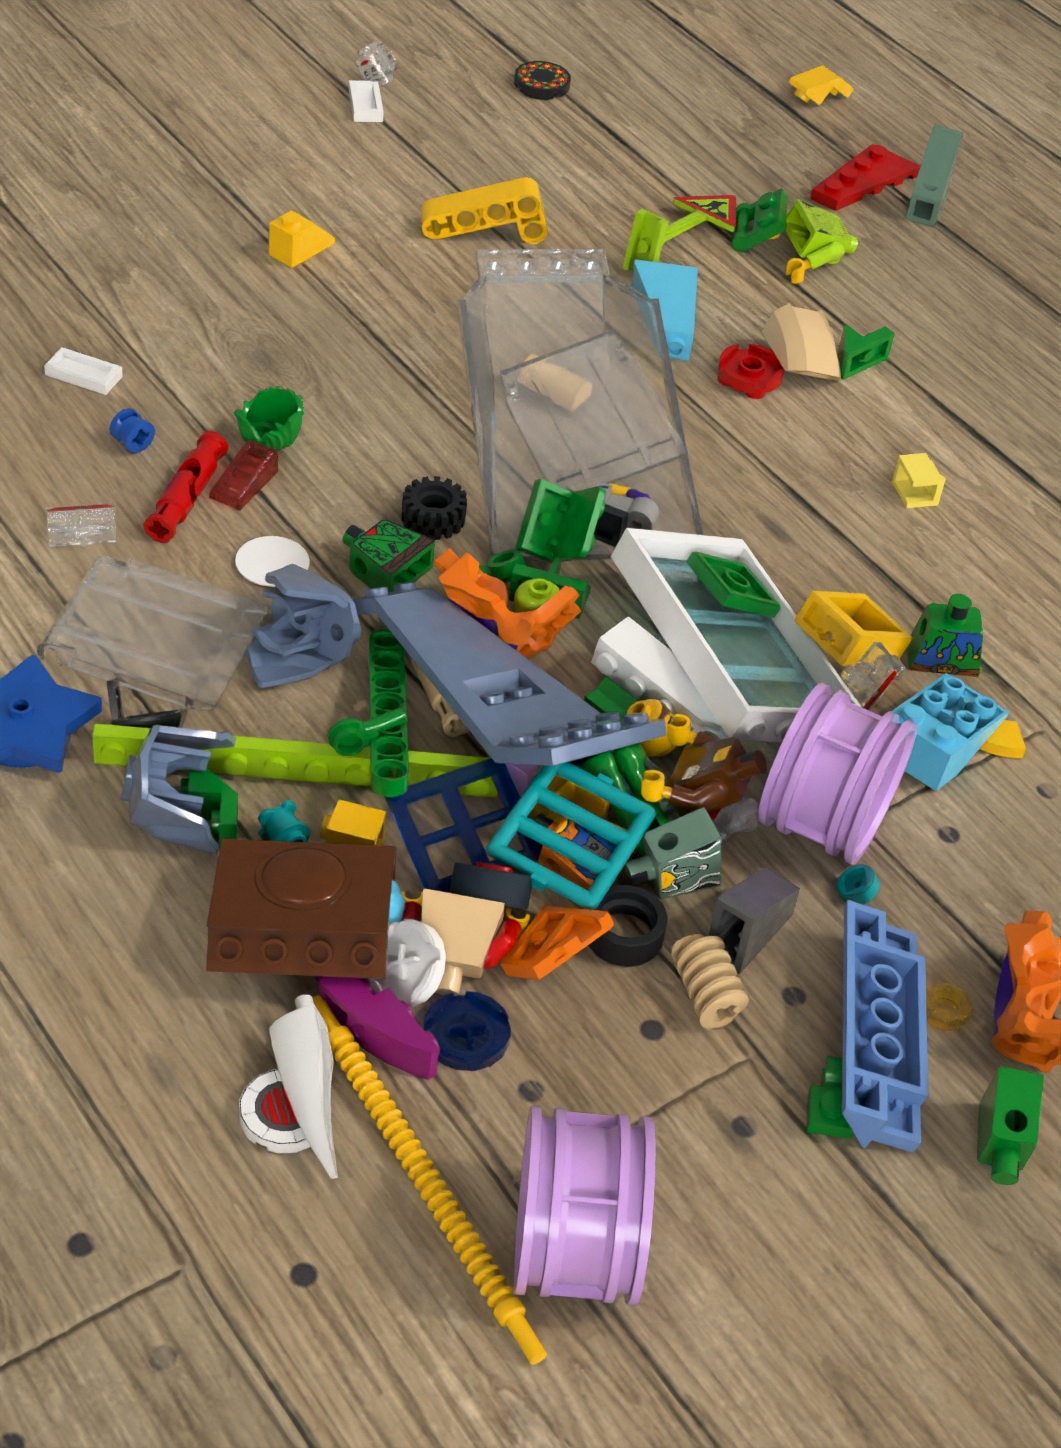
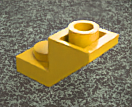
M823 65L795 75L788 81V83L796 88L794 94L805 103H808L811 99L819 106L829 92L834 96L840 92L848 98L854 90L846 81Z

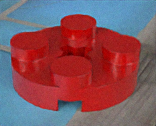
M739 344L726 348L721 353L718 365V381L722 385L744 392L749 398L761 399L765 396V393L777 389L782 383L784 368L781 366L773 350L767 347L749 344L748 349H738Z

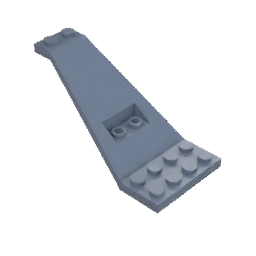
M416 582L393 584L394 591L388 592L387 587L365 589V596L352 598L357 614L376 613L495 763L554 766L667 735L665 720L648 719V713L624 715V719L619 718V712L600 713L433 588H416Z

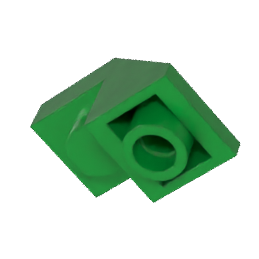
M207 768L206 772L190 770L189 778H181L180 794L204 797L200 817L205 820H211V834L219 835L220 850L221 839H237L238 793Z

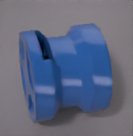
M127 408L120 411L110 423V435L117 441H122L123 446L132 453L145 450L154 439V426L149 421L142 419L141 415L134 409Z

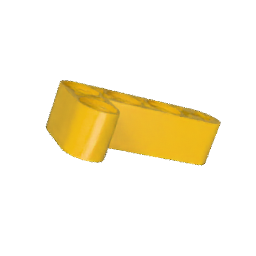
M528 177L426 200L421 207L422 231L430 239H442L512 222H517L520 236L526 243L538 244L547 236L546 216L539 186L536 181Z

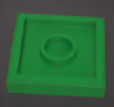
M696 551L692 552L688 557L686 563L722 606L775 618L781 609L780 604L745 564Z

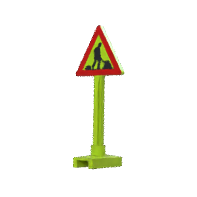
M736 196L674 197L673 204L691 212V214L668 225V220L643 208L636 211L623 269L627 271L632 268L634 269L635 259L659 262L662 246L666 241L704 221H710L733 232L736 226Z

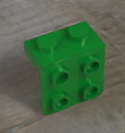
M544 479L535 480L515 549L553 564L555 557H560L562 559L561 562L585 558L595 543V527L605 508V501L603 500L605 489L596 486L572 492Z

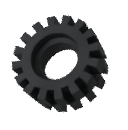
M428 476L422 477V483L417 479L413 480L412 485H407L405 492H403L401 520L404 522V527L411 528V530L417 533L421 532L422 535L427 537L434 535V540H440L442 534H444L446 539L452 537V532L458 534L461 531V527L463 528L465 525L467 494L465 490L461 491V486L458 483L452 486V480L446 478L445 482H441L439 476H434V481H430Z

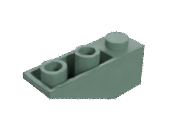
M934 124L912 192L906 219L935 227L944 209L963 132Z

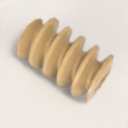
M693 934L676 941L671 949V957L676 963L675 966L679 975L682 976L681 980L685 989H687V994L693 1003V1008L699 1017L701 1026L707 1030L718 1029L732 1022L747 1007L749 998L747 993L742 990L743 984L740 978L736 977L737 971L735 966L730 963L729 953L724 950L725 944L722 938Z

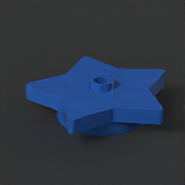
M29 656L0 679V765L15 768L39 766L57 773L62 772L65 751L71 734L102 712V698L57 685L37 656Z

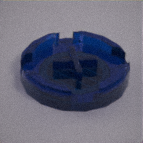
M466 991L465 995L454 996V993L443 995L431 1004L424 1016L423 1030L431 1032L439 1044L440 1054L438 1055V1062L455 1070L477 1071L491 1067L504 1056L511 1038V1027L505 1008L493 998L479 992Z

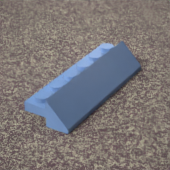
M847 900L844 904L842 1114L863 1149L873 1140L913 1153L921 1144L920 1106L928 1098L925 957L917 955V934L887 925L886 912Z

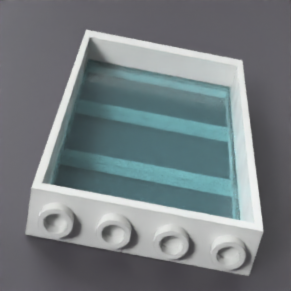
M634 528L625 529L611 558L728 738L735 737L740 741L783 742L801 705L813 688L821 682L832 687V695L842 690L850 694V703L860 706L814 639L794 621L797 615L743 539ZM696 551L745 564L780 604L781 609L775 618L722 606L686 563L690 554Z

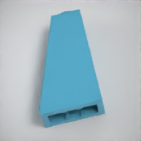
M635 259L631 291L656 356L689 361L694 337L698 267Z

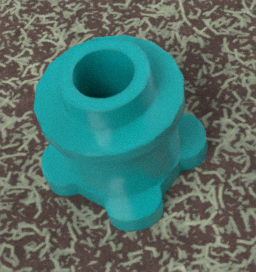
M286 800L280 806L272 809H264L258 815V821L261 823L258 835L263 841L271 839V841L307 842L310 830L305 823L299 822L295 817L294 812L297 806L292 800Z

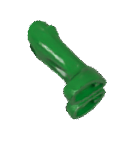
M642 743L618 748L613 754L611 750L603 752L579 766V768L596 777L599 773H602L613 779V786L627 793L620 776L622 774L634 797L652 806L656 811V816L646 832L669 822L659 802L646 801L641 794V783L643 774L646 771L644 763L647 756ZM610 803L618 826L627 830L635 816ZM643 837L632 852L636 858L644 856Z

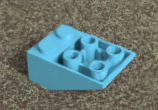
M945 673L891 711L899 716L898 724L902 725L906 720L916 722L918 726L905 772L933 790H939L958 775L1006 719L1009 712L997 705L993 699L983 696L965 685L961 679Z

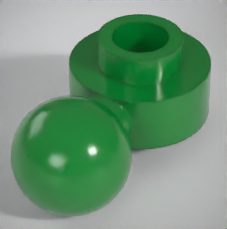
M510 549L492 556L485 566L479 565V569L487 575L506 583L511 582L512 572L516 564L524 566L526 564L520 550Z

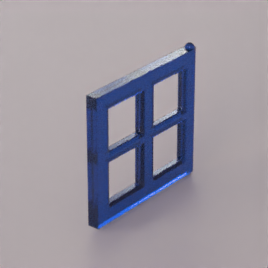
M490 758L409 785L407 791L400 796L385 797L424 889L449 893L452 875L441 879L438 878L425 847L456 836H460L472 865H475L476 862L506 866L497 860H489L476 829L505 820L520 798L505 763H495ZM491 776L504 808L471 819L458 787ZM441 793L454 825L420 836L407 805ZM517 831L516 834L523 847V850L517 852L538 863L542 844Z

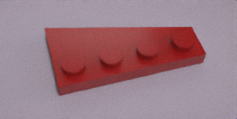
M871 144L814 187L811 200L836 211L861 201L864 194L875 195L882 192L883 187L891 184L895 187L902 184L903 179L906 177L911 179L917 178L921 166L888 151L881 145Z

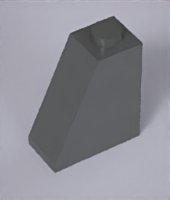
M766 867L725 891L717 898L709 936L722 938L725 944L724 950L729 953L730 963L735 966L738 974H741L793 915L800 891L799 887Z

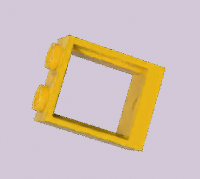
M813 590L794 619L841 666L895 667L913 639L908 632L863 593ZM829 632H831L832 638L830 640L828 639Z

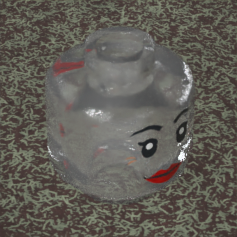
M374 41L357 52L359 57L355 63L365 81H378L381 87L395 78L392 73L397 70L398 63L387 44H378L377 41Z

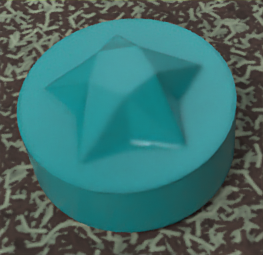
M864 864L854 865L846 869L839 876L836 883V889L844 902L850 900L862 905L870 902L877 895L880 888L878 877L871 867Z

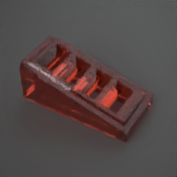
M249 440L240 449L209 492V498L240 511L278 473L277 451ZM231 487L233 489L240 491V494L230 490L229 488Z

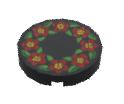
M531 61L521 64L515 70L514 85L516 88L519 86L521 88L520 92L534 99L550 100L553 99V95L560 94L559 97H562L569 91L571 75L560 65L546 61Z

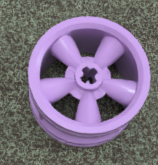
M821 682L813 688L801 705L778 750L760 800L758 821L765 826H771L776 821L777 831L785 835L793 831L825 846V852L834 857L843 851L844 861L855 865L867 850L892 802L910 758L918 726L916 722L906 720L902 725L898 724L899 716L893 712L888 711L884 716H880L850 703V694L842 690L832 695V687Z
M530 1106L523 1151L513 1273V1292L515 1295H525L528 1285L537 1286L539 1297L549 1298L550 1295L598 1299L603 1303H613L616 1294H624L627 1305L637 1306L639 1304L646 1276L654 1203L656 1143L655 1126L652 1117L641 1116L638 1125H630L629 1116L626 1114L610 1116L567 1112L565 1109L555 1108L552 1117H542L541 1106Z

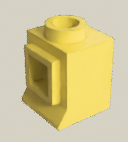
M926 453L899 455L892 483L905 507L914 508L938 505L946 478L939 474L933 461L929 459Z

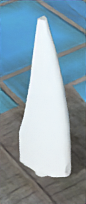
M300 995L295 999L296 1010L275 1020L269 1028V1033L282 1084L296 1120L330 1178L335 1179L338 1178L331 1125V1081L334 1061L326 1022L313 1003V997L311 995Z

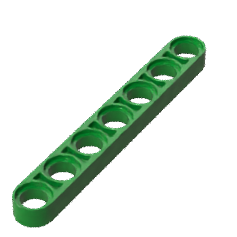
M390 630L373 632L369 637L370 719L400 707L404 708L407 715L404 647ZM407 723L385 730L391 732H380L378 737L370 740L372 791L380 796L397 797L404 794L408 789ZM383 777H393L395 779H387Z

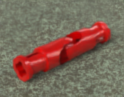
M205 431L198 438L197 448L188 453L172 481L157 501L155 513L151 514L143 523L146 534L153 540L160 543H168L175 536L177 524L184 522L197 497L201 495L216 471L217 461L222 459L228 452L227 441L217 432Z

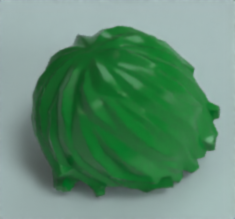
M276 386L275 389L269 387V389L265 388L258 391L257 395L249 402L243 401V410L236 409L234 411L243 440L253 449L267 453L271 451L276 453L280 449L291 446L297 438L302 425V416L304 415L303 401H301L302 396H297L293 390L288 388L280 389L279 386Z

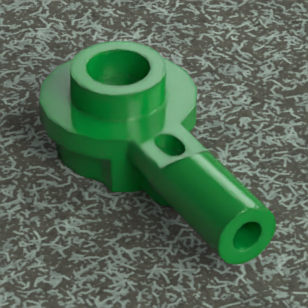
M400 707L364 722L350 718L342 719L333 724L327 734L329 744L338 754L352 756L360 753L365 747L370 746V740L378 737L380 732L407 723L408 718L404 708Z

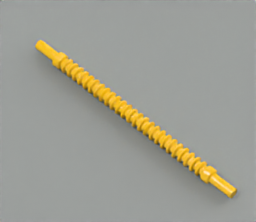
M320 995L313 997L315 1007L327 1024L331 1050L335 1054V1060L341 1063V1070L347 1072L346 1077L349 1081L353 1082V1089L359 1091V1099L365 1101L364 1106L367 1110L371 1111V1118L377 1120L376 1125L378 1129L383 1130V1138L390 1140L389 1147L392 1150H396L395 1156L397 1159L402 1160V1168L409 1170L408 1178L415 1180V1189L421 1191L420 1196L422 1200L428 1201L427 1208L430 1211H434V1220L441 1222V1231L448 1232L446 1238L448 1242L454 1243V1252L461 1253L460 1262L468 1264L466 1268L467 1273L474 1275L473 1282L475 1285L481 1286L480 1294L488 1297L487 1305L494 1308L493 1314L497 1322L502 1327H508L531 1365L541 1362L547 1356V1352L524 1317L526 1309L518 1297L512 1296L514 1292L511 1286H505L507 1279L504 1275H498L500 1272L499 1266L491 1264L493 1256L485 1253L486 1245L478 1242L480 1239L479 1234L471 1232L473 1229L472 1223L465 1221L466 1213L464 1211H458L460 1207L459 1202L452 1200V1191L445 1190L447 1186L446 1181L439 1179L440 1172L433 1169V1161L426 1159L427 1151L420 1149L421 1142L418 1139H414L415 1134L413 1130L408 1129V1121L401 1119L402 1112L399 1109H395V1101L389 1099V1091L383 1089V1082L377 1080V1072L371 1070L372 1065L369 1061H365V1053L359 1051L360 1046L357 1042H354V1036L347 1026L340 1025L329 1005Z

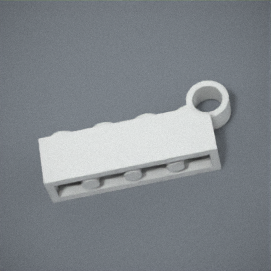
M629 616L599 638L591 663L602 674L607 675L638 701L658 699L666 704L673 715L683 714L688 716L691 721L692 732L698 734L699 731H702L719 740L728 738L674 653ZM688 743L685 747L692 746V744Z

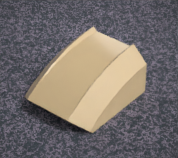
M790 303L773 311L762 330V334L784 370L841 381V368L837 347L823 311L793 307Z

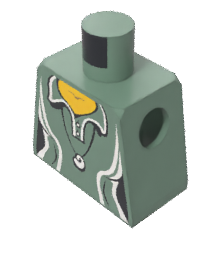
M703 807L646 832L643 836L644 856L628 861L624 865V871L631 886L651 881L658 897L663 899L721 886V836L707 810Z

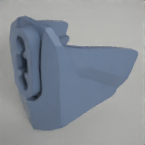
M289 564L278 570L266 573L265 581L269 584H275L274 588L263 590L262 596L272 598L273 623L254 628L252 634L257 639L250 643L246 649L249 669L257 686L266 688L316 676L325 668L337 665L347 659L350 655L352 644L359 641L361 637V626L356 606L349 595L331 582L295 564Z
M153 725L137 755H129L121 800L129 802L130 824L143 828L155 839L217 854L219 845L211 836L207 821L200 817L204 797L178 793L165 781V777L167 774L179 769L206 772L211 752L198 749L234 747L236 738L228 731L213 732Z

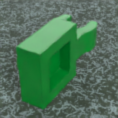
M827 1055L826 1068H822L821 1086H810L807 1103L806 1132L849 1139L852 1137L853 1131L842 1114V1057Z

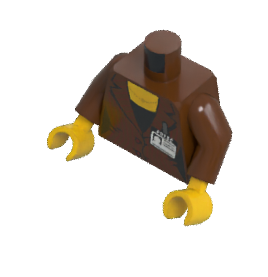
M676 714L673 716V725H667L668 739L675 746H683L688 743L692 744V746L684 748L667 786H664L665 777L662 772L657 770L645 771L641 783V794L649 802L660 801L663 798L668 799V803L674 806L680 817L703 807L710 813L741 800L751 777L766 772V760L760 750L747 753L740 740L735 737L719 740L702 731H699L698 734L692 732L690 718L683 714Z

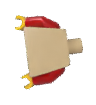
M430 889L420 891V897L417 899H408L405 897V891H401L406 904L401 921L413 919L423 922L434 928L443 941L446 954L445 971L438 989L435 991V993L443 996L456 997L459 995L462 976L477 979L481 978L484 969L495 968L514 948L518 938L527 929L530 914L526 913L525 918H514L511 915L513 908L510 907L506 908L504 914L505 903Z

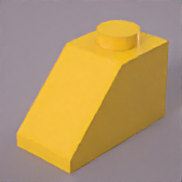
M292 210L269 222V255L291 268L335 244V238Z

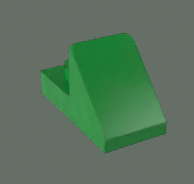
M844 325L838 349L841 379L844 380L887 360L895 333L885 326L862 336L848 325Z

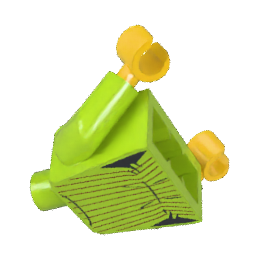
M796 199L787 213L785 231L799 256L805 258V260L803 261L799 258L789 260L786 275L791 274V282L797 284L804 280L806 269L814 270L826 263L837 264L844 253L852 254L856 250L858 245L857 237L849 235L837 215ZM780 233L773 236L770 239L778 238L780 236Z

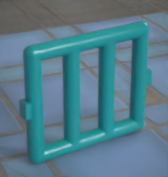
M569 762L554 766L542 765L486 846V852L493 859L513 868L515 871L530 875L532 886L543 892L545 888H548L585 909L595 910L654 820L656 811L652 806L614 787V780L602 773H599L596 777ZM557 774L634 815L635 818L627 831H624L548 790L547 787ZM536 803H539L617 846L609 859L605 860L527 818ZM518 831L594 872L598 876L590 888L586 890L510 849L507 845Z

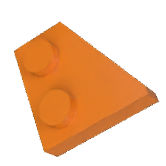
M544 905L518 939L514 948L501 961L500 965L507 976L541 980L610 930L614 922L608 911Z

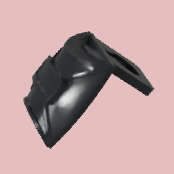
M118 678L107 681L112 725L152 728L153 725L183 727L188 714V708L124 717Z

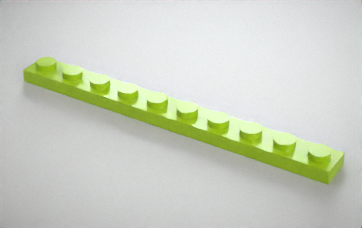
M95 723L92 734L94 763L127 766L129 755H137L151 728ZM232 735L236 738L234 747L198 749L211 752L207 769L215 774L371 787L370 747H365L358 754L343 756L338 754L327 743ZM408 751L409 778L407 790L497 798L501 763H495L492 758ZM179 769L180 771H190L188 769ZM383 777L387 779H395L393 777Z

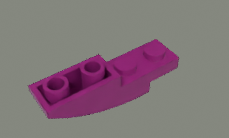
M314 976L319 982L318 995L327 1002L340 1025L347 1026L354 1036V1042H357L361 1048L385 1063L407 1073L428 1080L436 1076L438 1055L440 1054L439 1044L431 1032L424 1031L416 1022L411 1008L405 1001H399L389 988L374 995L371 985L364 978Z

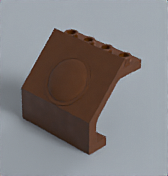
M221 839L206 926L208 927L206 971L386 979L392 880L395 881L397 847Z

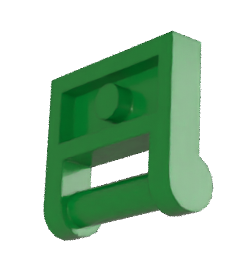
M782 188L773 193H765L758 201L752 204L741 203L736 207L737 229L732 237V247L736 251H746L785 231L788 196ZM754 220L753 230L748 232L749 222Z

